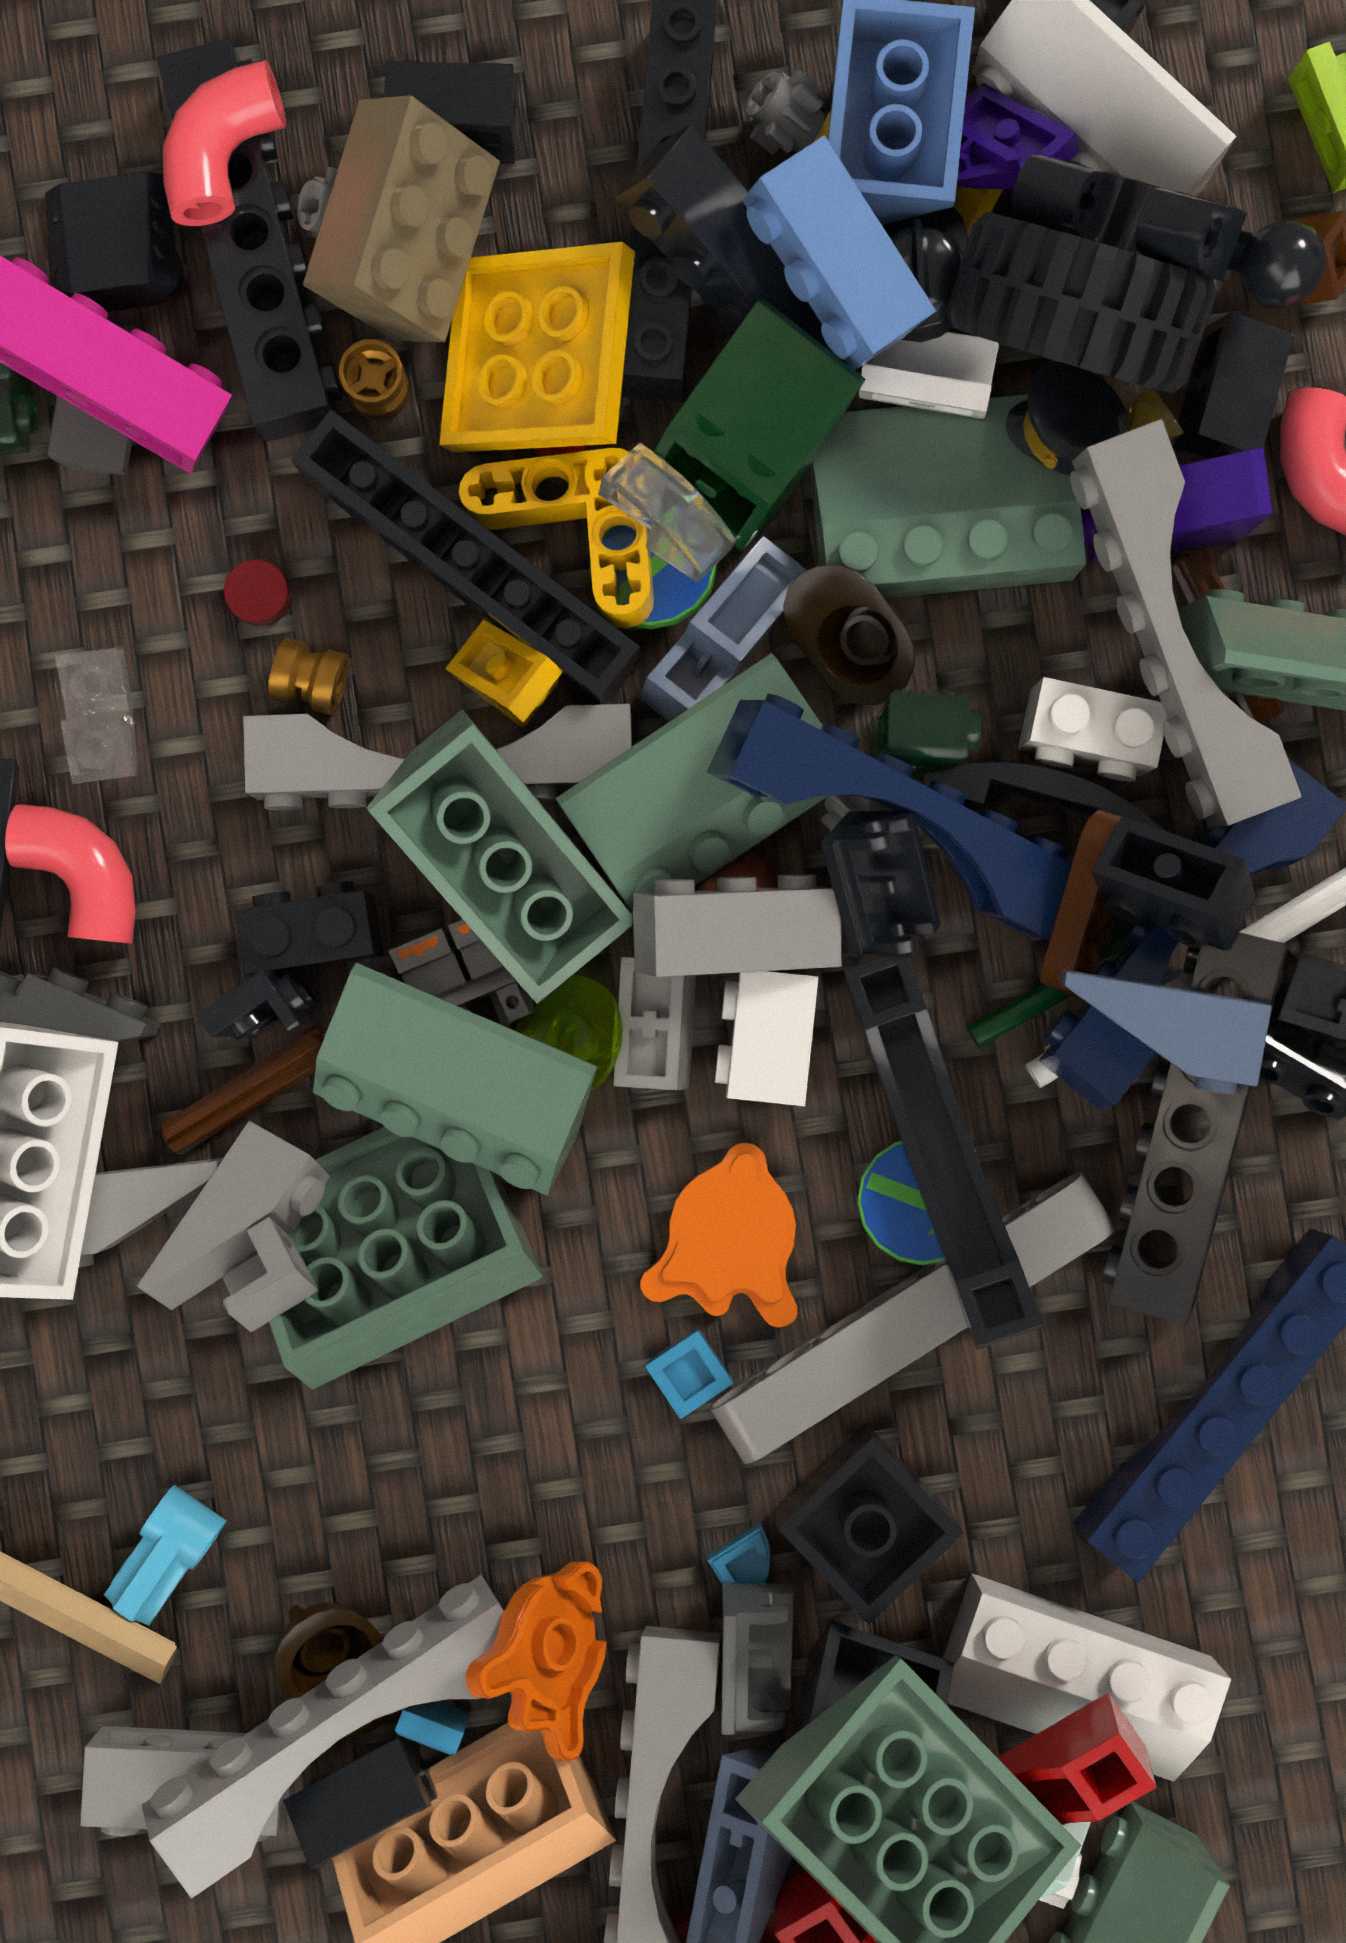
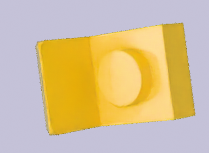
M484 619L445 668L511 721L522 727L527 725L558 685V677L563 672L549 657Z

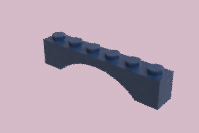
M767 694L765 700L739 701L707 773L767 802L789 804L817 796L852 795L865 798L894 811L913 810L917 826L945 853L962 879L974 910L1023 935L1050 941L1072 867V863L1066 861L1069 854L1066 848L1038 836H1034L1032 842L1015 834L1018 827L1017 822L995 811L983 809L981 814H978L963 806L966 796L950 786L936 781H931L928 787L910 778L913 767L900 759L880 752L877 753L874 759L857 750L856 747L859 739L839 727L823 723L821 729L810 725L801 720L804 710L785 698L774 694Z
M1288 758L1302 796L1301 798L1229 826L1207 828L1199 838L1198 843L1245 859L1250 876L1259 872L1288 867L1311 855L1346 810V803ZM1142 921L1140 925L1131 924L1121 938V941L1128 948L1114 965L1105 960L1093 973L1095 975L1161 985L1172 953L1179 942L1169 936L1162 927L1146 921ZM1084 1002L1075 1015L1067 1009L1052 1024L1043 1037V1040L1050 1047L1039 1059V1062L1100 1110L1118 1103L1153 1058L1155 1051L1087 1002Z
M1311 1228L1307 1231L1270 1277L1264 1293L1247 1324L1203 1386L1149 1444L1108 1478L1073 1522L1087 1542L1136 1582H1140L1345 1327V1244L1334 1235Z

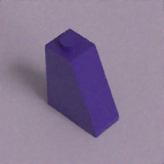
M1264 448L1246 450L1179 466L1185 480V485L1175 513L1170 552L1237 544L1273 513ZM1081 508L1084 545H1087L1089 563L1099 562L1093 542V537L1098 531L1090 509L1084 510Z

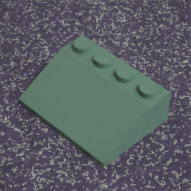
M1028 394L989 398L984 419L908 406L845 412L810 465L819 565L840 564L860 572L878 589L884 598L1072 581L1085 567L1086 555L1081 507L1074 496L1070 476L1049 469L1042 463L1025 455L1012 442L1007 433L1006 419L1009 411L1020 402L1027 400Z
M384 1126L315 1160L330 1175L325 1183L324 1195L317 1208L311 1214L304 1216L296 1229L288 1235L294 1240L319 1291L269 1321L284 1367L313 1390L543 1278V1274L498 1174L471 1162L462 1163L453 1160L437 1147L414 1137L396 1135Z
M896 1655L783 1743L735 1798L877 1943H1005L1082 1846L922 1679Z

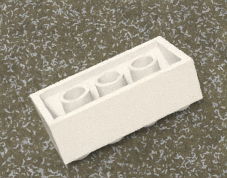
M1011 0L980 44L971 73L976 78L978 87L984 83L1075 132L1079 152L1070 160L1071 162L1162 188L1180 191L1191 196H1197L1205 188L1237 137L1090 0Z
M0 1022V1297L73 1300L118 1042L28 1025Z
M972 1573L943 1659L954 1662L948 1704L1035 1734L1040 1733L1109 1692L1145 1744L1153 1775L1173 1782L1211 1742L1231 1682V1678L1210 1655Z

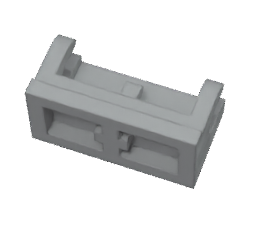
M621 957L613 1086L663 1090L690 1089L696 975L654 977L635 972L634 958Z

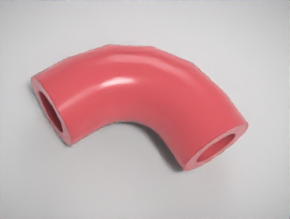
M267 60L233 68L202 83L175 112L163 144V183L171 218L176 223L186 226H203L222 221L232 215L235 210V204L228 178V163L233 151L241 142L253 136L286 128V117L273 71Z
M1304 387L1288 392L1281 420L1279 463L1289 490L1294 499L1317 523L1346 536V450L1344 447L1346 396L1322 388Z
M15 805L10 813L6 828L5 849L7 860L12 867L44 870L54 873L64 880L70 891L71 903L67 937L133 944L136 917L133 875L117 844L87 818L52 807Z

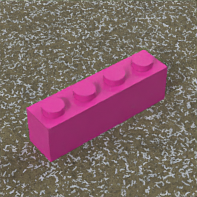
M0 256V363L191 474L228 409L232 394L222 389L224 386L223 381L200 365L190 364L187 368L165 355L167 352L166 347L150 334L139 329H132L128 333L108 321L109 315L107 311L92 299L78 293H74L70 298L48 284L50 281L49 277L32 263L19 257H14L12 262Z

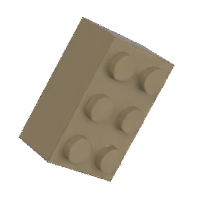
M411 95L359 100L303 286L393 341L445 342L500 161Z

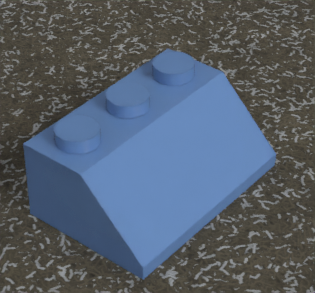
M843 0L827 140L881 225L954 206L975 7L907 0Z
M825 135L761 176L742 200L747 207V218L752 230L762 242L771 244L784 264V274L790 289L801 301H808L822 323L821 331L827 346L838 358L845 359L852 369L859 368L893 347L936 312Z

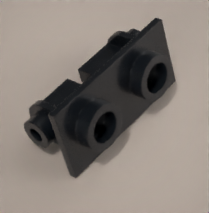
M1272 1012L1267 1030L1259 1080L1268 1084H1277L1302 1099L1303 1104L1316 1114L1333 1117L1338 1121L1346 1116V1054L1323 1041L1318 1044L1311 1058L1305 1054V1051L1313 1034L1296 1024L1277 1019L1275 1017L1277 1012Z

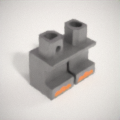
M463 919L448 925V928L469 971L470 981L449 931L441 928L388 951L398 973L402 975L407 985L470 1011L468 1004L490 996L502 1026L535 1014L532 998Z

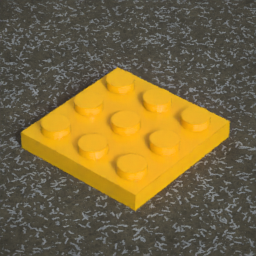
M624 242L471 257L452 317L439 445L455 453L616 444L635 251Z

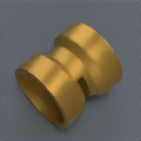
M364 339L352 344L343 353L339 363V379L352 406L362 416L371 420H387L398 415L404 409L409 399L410 383L397 352L389 344L377 339ZM367 389H368V390H371V391H377L378 393L369 392V391H367Z
M287 637L284 638L277 649L272 664L268 686L269 698L291 704L301 698L302 701L309 703L312 710L333 716L340 705L347 683L350 664L348 654L330 649L322 654L317 652L311 653L304 642Z

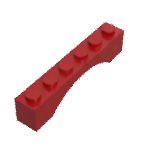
M1109 1692L997 1757L1061 1825L1100 1821L1157 1788L1145 1744ZM806 1870L782 1883L776 1899L774 1934L780 1943H877Z

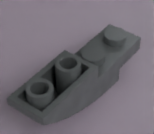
M52 968L49 976L26 974L20 991H17L20 980L0 971V1022L113 1040L118 1043L156 1036L161 1026V1023L144 1017L148 1006L114 992H111L108 1001L85 992L89 981L64 970Z

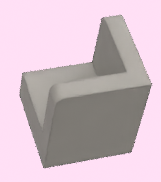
M270 1217L247 1230L258 1254L230 1270L223 1277V1281L230 1296L223 1300V1304L228 1314L250 1332L255 1331L319 1291L294 1240Z

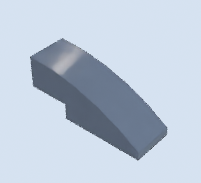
M762 536L689 622L682 637L648 675L638 698L670 722L734 679L784 615L783 604L788 588L807 569Z

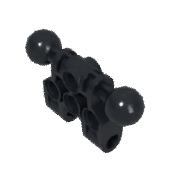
M1038 154L1032 155L1026 160L1017 177L1015 188L1007 189L1006 206L1011 218L1146 256L1202 274L1217 281L1223 282L1227 270L1241 274L1244 287L1252 298L1267 307L1286 308L1302 302L1313 294L1325 276L1327 256L1323 240L1314 228L1299 220L1276 221L1266 225L1256 233H1250L1241 230L1247 212L1235 206L1125 178L1103 170L1075 164L1071 161L1067 162L1052 156Z

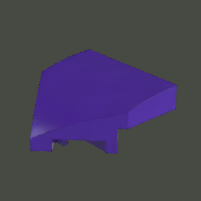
M982 83L965 100L957 187L1014 189L1022 166L1032 155H1046L1067 162L1070 161L1079 152L1076 133Z

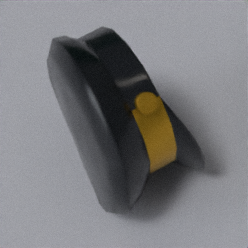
M1062 362L1046 364L1034 374L1028 388L1027 400L1014 406L1009 411L1006 419L1007 433L1018 449L1047 468L1069 476L1072 471H1075L1072 461L1087 447L1131 431L1129 414L1114 389L1093 372Z

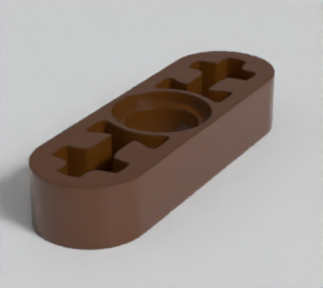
M1104 810L1096 811L1089 818L1081 833L1042 967V982L1044 985L1073 997H1077V995L1058 982L1060 969L1093 974L1096 970L1112 914L1105 908L1091 873L1092 868L1121 816Z

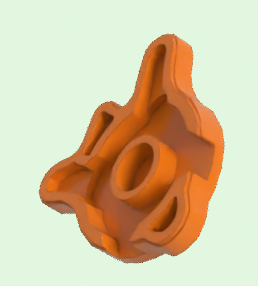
M745 1142L731 1146L720 1162L697 1175L683 1187L675 1199L670 1216V1237L667 1247L660 1259L645 1270L640 1279L641 1291L649 1300L663 1302L675 1296L687 1294L693 1297L710 1315L720 1316L728 1311L733 1296L743 1293L749 1296L764 1320L773 1327L788 1326L796 1319L798 1314L797 1304L789 1290L785 1271L787 1261L794 1247L796 1229L794 1212L785 1192L768 1172L765 1155L757 1146Z
M573 1561L557 1573L536 1577L523 1584L513 1594L502 1614L496 1639L492 1647L485 1654L472 1661L466 1671V1685L470 1694L474 1697L492 1699L510 1692L512 1698L508 1712L510 1727L514 1730L526 1732L539 1730L543 1735L548 1754L555 1760L572 1761L582 1751L584 1742V1708L588 1696L597 1682L605 1659L607 1641L596 1640L595 1623L592 1612L603 1613L600 1601L602 1577L596 1566L590 1562Z

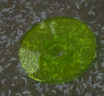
M572 975L538 1004L532 999L535 1014L519 1020L516 1032L597 1066L591 1093L608 1077L617 1061L623 1037L622 1016L615 998L605 986L588 977Z

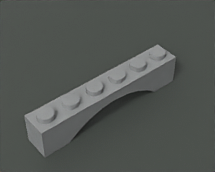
M1162 419L1087 447L1072 461L1075 469L1070 474L1072 490L1079 506L1084 510L1090 509L1098 531L1093 537L1096 555L1103 569L1106 572L1113 571L1121 592V596H1118L1116 601L1118 613L1127 632L1130 634L1136 633L1145 657L1140 659L1141 675L1148 691L1153 696L1159 695L1168 718V720L1163 721V733L1172 754L1176 758H1183L1191 780L1186 783V794L1194 814L1200 820L1205 818L1208 828L1224 827L1301 798L1299 787L1279 734L1250 718L1221 692L1199 663L1182 628L1172 590L1170 549L1175 513L1185 480Z
M630 704L565 706L538 729L510 745L496 750L539 802L556 801L555 798H557L558 790H569L632 747ZM309 714L243 716L245 793L257 800H264V809L267 810L303 809V799L328 798V807L330 808L366 807V797L376 796L405 760L358 746L334 734Z
M479 1575L469 1583L459 1584L451 1588L443 1595L437 1605L415 1620L406 1621L395 1626L387 1633L381 1643L359 1658L344 1661L336 1666L325 1681L300 1698H292L280 1704L271 1713L269 1719L244 1736L231 1738L221 1744L214 1751L210 1759L185 1776L168 1780L155 1791L151 1799L142 1804L149 1841L191 1899L251 1858L262 1828L284 1792L311 1762L338 1740L374 1719L409 1706L447 1699H481L470 1694L466 1685V1671L472 1661L485 1654L492 1647L504 1612L482 1575Z
M646 1626L641 1635V1643H629L626 1683L637 1684L635 1710L624 1709L620 1749L632 1751L630 1777L619 1776L615 1802V1818L626 1819L624 1845L613 1844L609 1886L621 1887L619 1913L608 1912L604 1943H681L663 1901L656 1867V1822L661 1794L672 1766L693 1733L714 1712L718 1690L721 1633Z

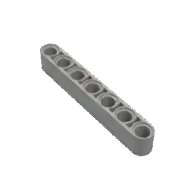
M1082 1172L1062 1179L1002 1217L1020 1260L1029 1288L1090 1250L1116 1230V1225ZM945 1262L926 1265L716 1400L711 1405L710 1411L743 1463H752L771 1453L966 1329L968 1326Z

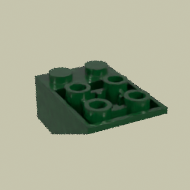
M760 298L669 424L642 473L736 548L743 551L776 519L866 379L765 299Z

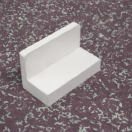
M946 332L940 338L922 343L900 340L893 347L863 365L861 376L866 380L859 390V397L984 419L987 412L999 344L998 342L981 337Z

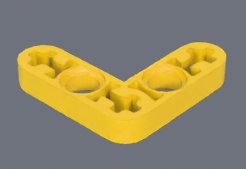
M605 448L486 463L472 468L464 475L458 492L463 508L469 516L486 529L496 530L587 518L592 589L600 616L614 627L626 629L640 625L649 617L653 610L654 591L645 486L639 462L631 452L622 448ZM621 473L620 495L623 505H611L607 487L609 474ZM560 477L569 483L566 493L557 500L544 501L535 495L539 483L547 478ZM521 483L526 502L518 503L516 496L519 495L516 484ZM496 488L498 494L494 496V504L483 506L481 500L485 498V490ZM618 525L628 526L636 532L635 540L625 549L611 550L602 544V537L612 527ZM627 570L632 594L629 597V604L617 605L615 597L618 595V581L615 571Z

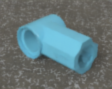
M173 1485L145 1522L139 1533L143 1538L132 1554L126 1559L104 1594L111 1602L113 1609L130 1621L142 1622L149 1626L188 1569L193 1570L198 1565L225 1526L227 1520L176 1485Z

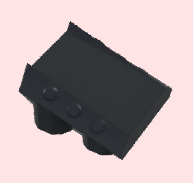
M139 172L62 183L45 192L50 286L70 298L74 293L84 295L98 303L107 312L160 305L168 296L174 295L181 288L185 280L184 268L181 258L175 251L173 232L175 221L171 218L163 183V174Z

